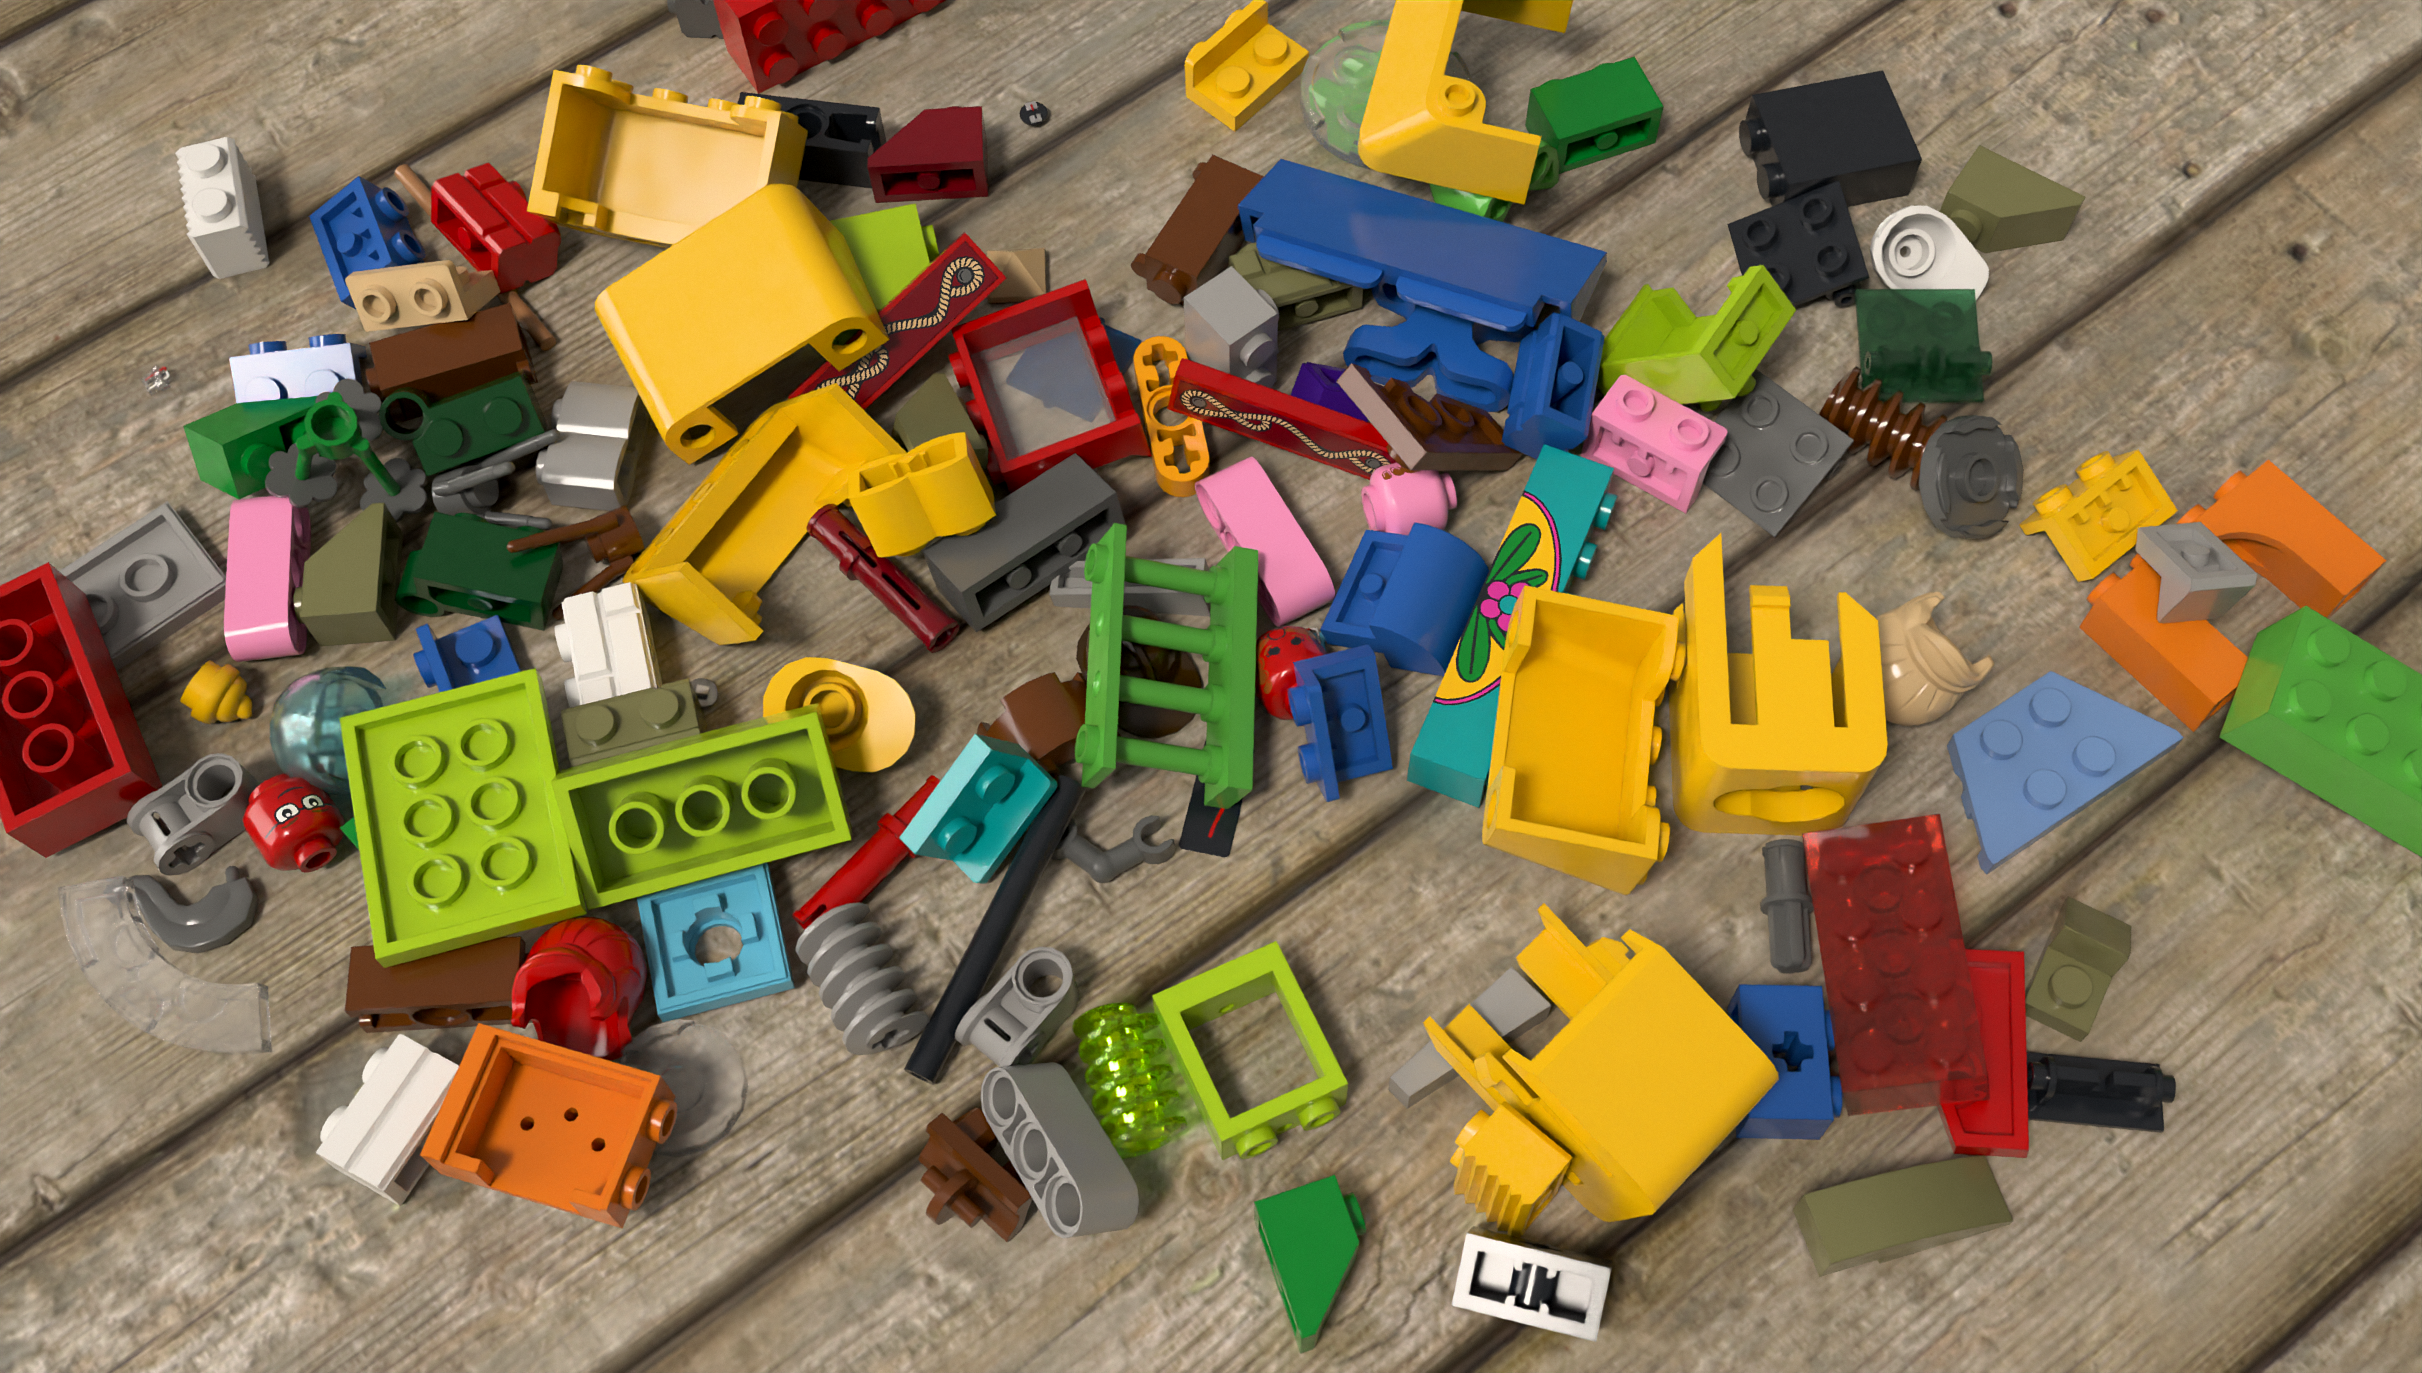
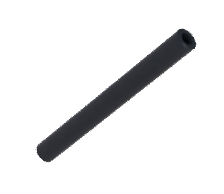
M1056 776L1057 789L1034 818L938 1002L930 1022L925 1027L904 1068L907 1073L926 1083L935 1084L957 1041L955 1039V1032L959 1023L968 1010L978 1001L1086 791L1085 787H1082L1080 783L1067 776Z

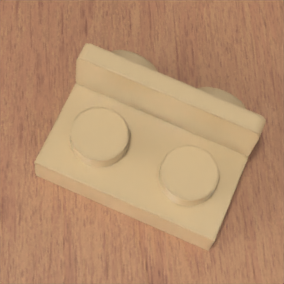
M450 260L356 271L345 278L365 332L468 320L500 293L493 270L468 273L466 267H455L454 263Z

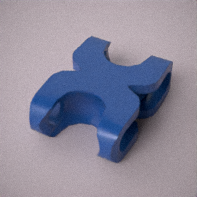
M1380 282L1377 286L1371 288L1373 297L1379 306L1404 317L1407 321L1393 327L1366 324L1355 329L1350 335L1343 352L1347 367L1352 363L1367 368L1373 382L1385 385L1392 377L1408 383L1411 388L1415 387L1427 375H1432L1438 394L1486 410L1487 412H1498L1509 404L1514 378L1512 370L1506 362L1481 351L1477 345L1489 340L1520 342L1534 327L1524 324L1517 331L1506 332L1406 302L1398 296L1395 285Z

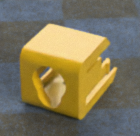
M1720 533L1692 558L1684 581L1685 613L1682 603L1672 614L1679 616L1677 641L1684 642L1686 645V656L1682 673L1677 681H1668L1672 797L1675 815L1689 829L1703 833L1795 836L1832 835L1843 827L1887 753L1888 742L1878 620L1846 592L1838 593L1837 609L1841 657L1831 674L1829 640L1791 639L1789 612L1791 604L1788 587L1750 585L1752 654L1727 653L1722 536ZM1800 785L1811 786V789L1801 790Z
M1543 903L1537 910L1545 929L1516 957V960L1521 969L1571 1021L1531 1061L1514 1051L1470 1004L1444 1029L1430 1016L1423 1022V1025L1436 1050L1494 1112L1504 1101L1507 1102L1573 1157L1561 1184L1590 1213L1605 1222L1653 1215L1779 1080L1778 1072L1762 1050L1664 947L1631 929L1627 930L1620 937L1636 953L1631 960L1625 956L1629 949L1622 942L1601 937L1586 947L1550 908Z

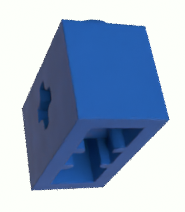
M1739 984L1727 1006L1728 1016L1774 1064L1779 1080L1736 1126V1138L1820 1140L1834 1121V1118L1840 1117L1842 1110L1841 1081L1839 1076L1830 1075L1828 1051H1833L1835 1048L1836 1019L1833 1010L1824 1009L1822 986ZM1785 1053V1060L1775 1058L1776 1054ZM1787 1065L1798 1067L1795 1072L1787 1071Z

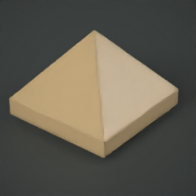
M1045 248L987 251V257L1006 277L988 295V303L1022 302L1046 294Z

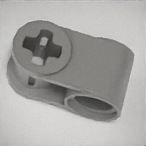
M222 753L209 754L199 759L191 768L158 791L141 798L129 811L127 823L134 834L145 836L154 849L153 861L159 871L168 876L179 875L199 866L211 853L245 830L242 819L249 805V796L261 783L232 756ZM234 786L226 797L220 799L228 788ZM154 813H158L161 818H154ZM186 845L188 850L184 851L181 846Z
M1038 947L1028 950L1019 957L1017 962L992 990L981 997L968 1010L956 1029L955 1039L964 1046L973 1044L999 1067L1031 1064L1043 1048V1045L1064 1021L1072 1015L1078 1005L1079 990L1069 960L1063 953L1050 947ZM1053 975L1063 980L1059 990L1051 996L1043 998L1029 993L1034 981L1042 976Z

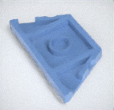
M2048 672L1953 734L1947 744L1954 773L1960 778L1963 785L1961 799L1966 818L1973 819L1981 851L1977 858L1980 868L1986 875L2175 749L2184 737L2177 730L2055 672Z

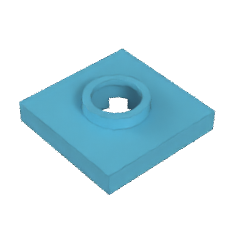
M768 863L637 897L657 1013L662 1022L795 988L773 879ZM718 926H727L735 929L741 935L743 947L740 954L734 960L729 956L720 962L704 963V966L698 962L695 955L696 944L707 930Z

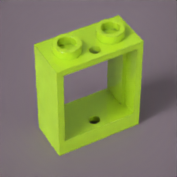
M1277 941L1152 995L1156 1022L1222 1161L1236 1154H1239L1241 1159L1258 1156L1277 1144V1135L1299 1125L1302 1126L1304 1131L1319 1128L1334 1120L1341 1113L1339 1107L1346 1104L1348 1082ZM1276 992L1318 1079L1230 1118L1189 1034V1030Z

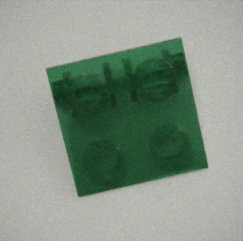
M1975 289L1855 290L1862 390L1879 378L1883 381L1879 399L1883 402L1898 390L1904 392L1902 403L1984 401L1982 375H1990L1993 361L1991 352L1981 351L1979 346Z

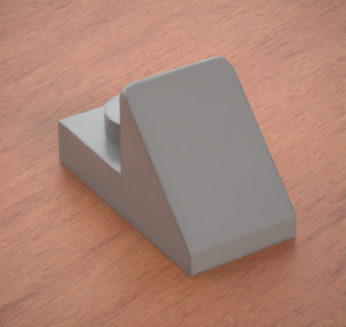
M2201 522L2138 527L2136 552L2161 576L2157 611L2159 623L2219 618L2256 586L2257 573Z

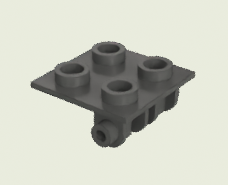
M1756 369L1752 374L1756 380L1754 389L1745 396H1736L1735 399H1732L1714 421L1725 427L1728 433L1724 443L1709 463L1703 484L1776 538L1824 478L1831 480L1839 472L1844 464V460L1841 457L1854 443V440Z

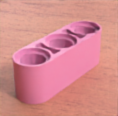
M1248 457L1195 483L1196 495L1200 506L1227 552L1234 546L1258 550L1257 600L1272 623L1277 627H1281L1334 600L1335 589L1328 570L1255 458Z
M255 497L234 500L231 504L224 635L228 651L236 662L301 655L306 649L307 627L305 624L298 622L294 611L293 599L295 589L302 587L304 562L310 558L311 522L308 507H294L289 502V497Z

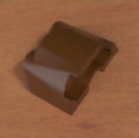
M1055 672L1028 681L1000 700L1006 711L991 726L989 723L981 722L978 726L977 734L1019 744L1055 779L1057 775H1061L1059 767L1067 761L1075 759L1077 734L1080 727L1085 724L1087 681L1082 673L1079 672L1076 673L1072 680L1061 682Z

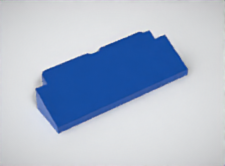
M1280 159L1238 204L1245 241L1256 242L1258 254L1266 260L1363 289L1373 288L1380 282L1395 285L1398 296L1406 302L1506 332L1517 331L1524 324L1534 327L1544 303L1559 306L1560 313L1580 321L1607 263V252L1284 159Z

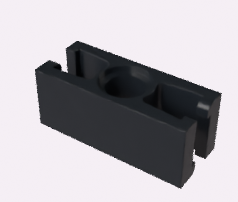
M746 92L740 93L737 103L739 105L745 104L746 96H755L778 102L782 105L781 111L799 117L798 124L808 131L799 180L872 188L867 167L868 157L886 143L880 108Z

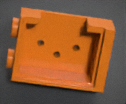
M478 1023L420 1156L442 1175L623 1229L630 1210L636 1211L639 1209L646 1197L651 1179V1172L647 1167L657 1142L663 1144L670 1136L677 1116V1104L674 1102L676 1096L660 1075Z

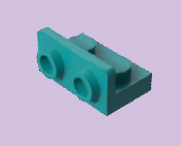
M974 734L899 838L915 855L951 860L974 883L986 884L1057 789V781L1019 744Z

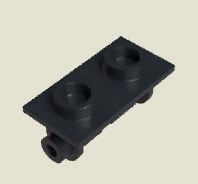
M2027 1052L2028 1120L2162 1133L2164 1131L2162 1102L2172 1103L2174 1101L2176 1093L2175 1078L2173 1075L2163 1074L2160 1064Z

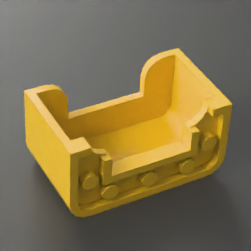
M577 65L576 74L553 70L527 212L572 230L668 249L766 185L782 183L793 185L797 188L808 131L798 124V116L781 111L782 105L780 103L765 98L746 96L744 105L709 98L707 107L687 104V95L667 89L654 88L652 97L633 94L634 86L613 80V73L592 66Z

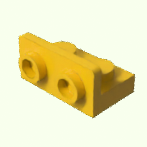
M1253 0L1244 9L1234 11L1228 17L1224 26L1207 41L1197 43L1190 50L1184 65L1186 97L1236 132L1309 67V51L1268 23V2L1265 0Z
M2139 449L2112 457L2109 451H2104L2089 458L2075 469L2079 478L2068 486L2066 484L2056 486L2038 497L2033 502V506L2037 511L2019 524L2025 535L2045 531L2078 582L2094 579L2134 547L2137 541L2138 527L2160 526L2178 511Z

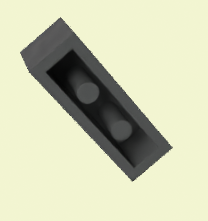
M1074 453L1004 499L996 502V516L988 520L978 531L965 536L956 534L943 536L922 550L938 592L978 632L1050 585L1051 581L1058 575L1061 578L1070 572L1069 567L1075 562L1086 561L1090 546L1093 543L1097 544L1114 523L1126 524L1116 491Z

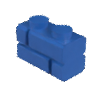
M1552 313L1539 324L1538 329H1533L1520 341L1507 410L1509 417L1505 420L1502 442L1505 446L1538 459L1544 444L1568 452L1569 449H1574L1588 438L1605 338L1601 331L1562 313Z

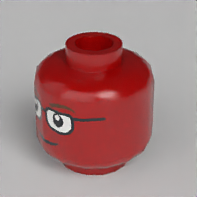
M283 773L264 781L253 790L249 796V805L245 810L242 820L246 832L270 867L280 871L300 869L301 872L308 873L322 868L335 857L337 853L335 847L344 835L340 827L345 824V821L330 795L318 780L308 776Z

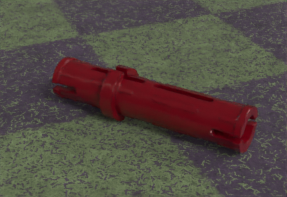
M835 504L823 506L811 517L806 527L808 533L813 538H816L840 562L839 570L850 581L859 580L925 644L931 653L942 650L954 639L959 630L958 622L950 618L888 557H878L868 536H865L851 523Z

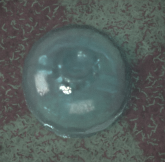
M343 666L312 671L288 685L276 700L269 723V741L275 761L283 773H286L290 778L295 776L301 777L329 795H351L339 718L383 707L381 697L376 691L386 689L381 679L366 668Z

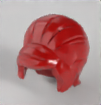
M577 917L563 920L553 925L538 938L532 946L526 962L517 970L512 987V1026L525 1029L529 1021L532 1020L538 1040L609 1061L621 1058L624 1048L633 1042L629 1028L634 1012L643 999L647 981V967L640 946L627 930L601 918Z

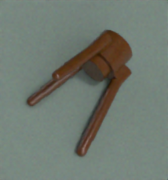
M625 505L584 522L512 540L506 546L509 552L516 553L561 542V545L584 539L594 562L597 564L607 560L610 565L569 597L592 591L597 593L616 577L628 571L634 563L632 555L645 550L637 526ZM562 603L552 612V616L557 620L564 618Z

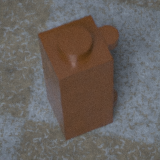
M1213 154L1207 163L1200 162L1192 173L1195 179L1194 183L1146 254H1137L1131 263L1132 270L1137 275L1146 279L1147 290L1154 292L1157 297L1170 304H1181L1184 306L1185 296L1226 270L1229 265V256L1235 255L1245 241L1238 204L1264 177Z
M511 303L476 312L468 320L437 323L369 343L375 367L366 369V376L371 392L376 394L382 403L392 392L404 387L419 389L427 394L431 402H435L525 369L530 384L538 383L526 336ZM399 398L391 403L390 412L395 423L423 416L421 407L412 399Z

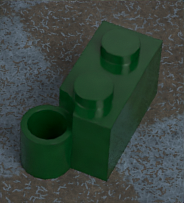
M525 369L435 402H431L427 394L419 389L412 387L399 388L384 400L379 411L380 424L387 434L395 439L404 441L414 439L412 443L427 476L545 433L548 426ZM399 398L412 399L418 403L424 416L422 425L417 428L407 429L396 424L391 417V403Z
M434 512L422 550H414L409 554L395 601L403 609L421 616L439 617L444 614L445 610L484 619L498 615L504 623L545 631L563 570L561 542L511 553L506 547L508 542L544 532V530L532 526H520L514 529L491 524L484 518L471 513H457L453 516Z

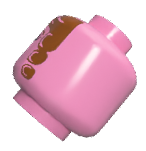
M1398 463L1377 468L1370 477L1369 486L1363 487L1361 491L1365 518L1370 530L1409 535L1414 522L1444 530L1447 525L1448 510L1454 509L1457 506L1455 487L1448 473L1439 474L1438 470H1408Z

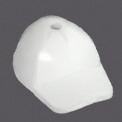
M1908 206L1892 213L1878 226L1872 237L1870 246L1872 266L1884 284L1897 295L1938 316L1953 319L1963 315L1974 304L1987 284L1989 278L1987 263L1956 224L1945 214L1931 207ZM1903 246L1907 249V253L1904 257H1902L1900 254V250Z

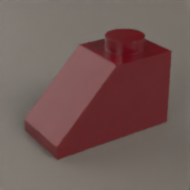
M951 106L948 108L924 109L869 156L867 167L875 203L989 197L987 138L982 106Z

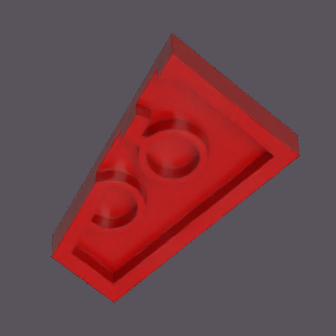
M1883 946L1884 960L1953 1153L2027 1158L2029 1152L2024 951Z

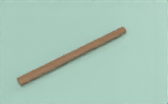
M400 165L394 173L396 178L431 218V191L408 165ZM514 289L496 295L503 304L511 303L519 323L542 350L547 351L556 344V338Z

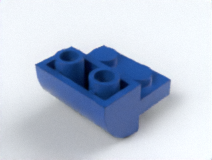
M1414 522L1409 535L1365 530L1320 631L1327 644L1354 648L1369 644L1374 652L1384 654L1391 668L1444 676L1489 569L1482 557L1464 541L1446 531L1429 525Z

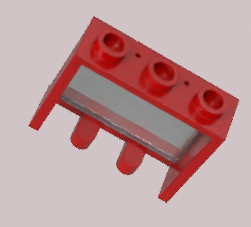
M1086 279L951 329L958 351L949 354L948 357L960 388L971 385L975 399L965 402V405L977 433L981 435L988 433L992 447L988 448L987 469L994 485L1006 482L1011 494L1074 453L1092 469L1130 455L1152 457L1141 421L1134 410L1125 380L1117 366L1108 336L1097 314Z

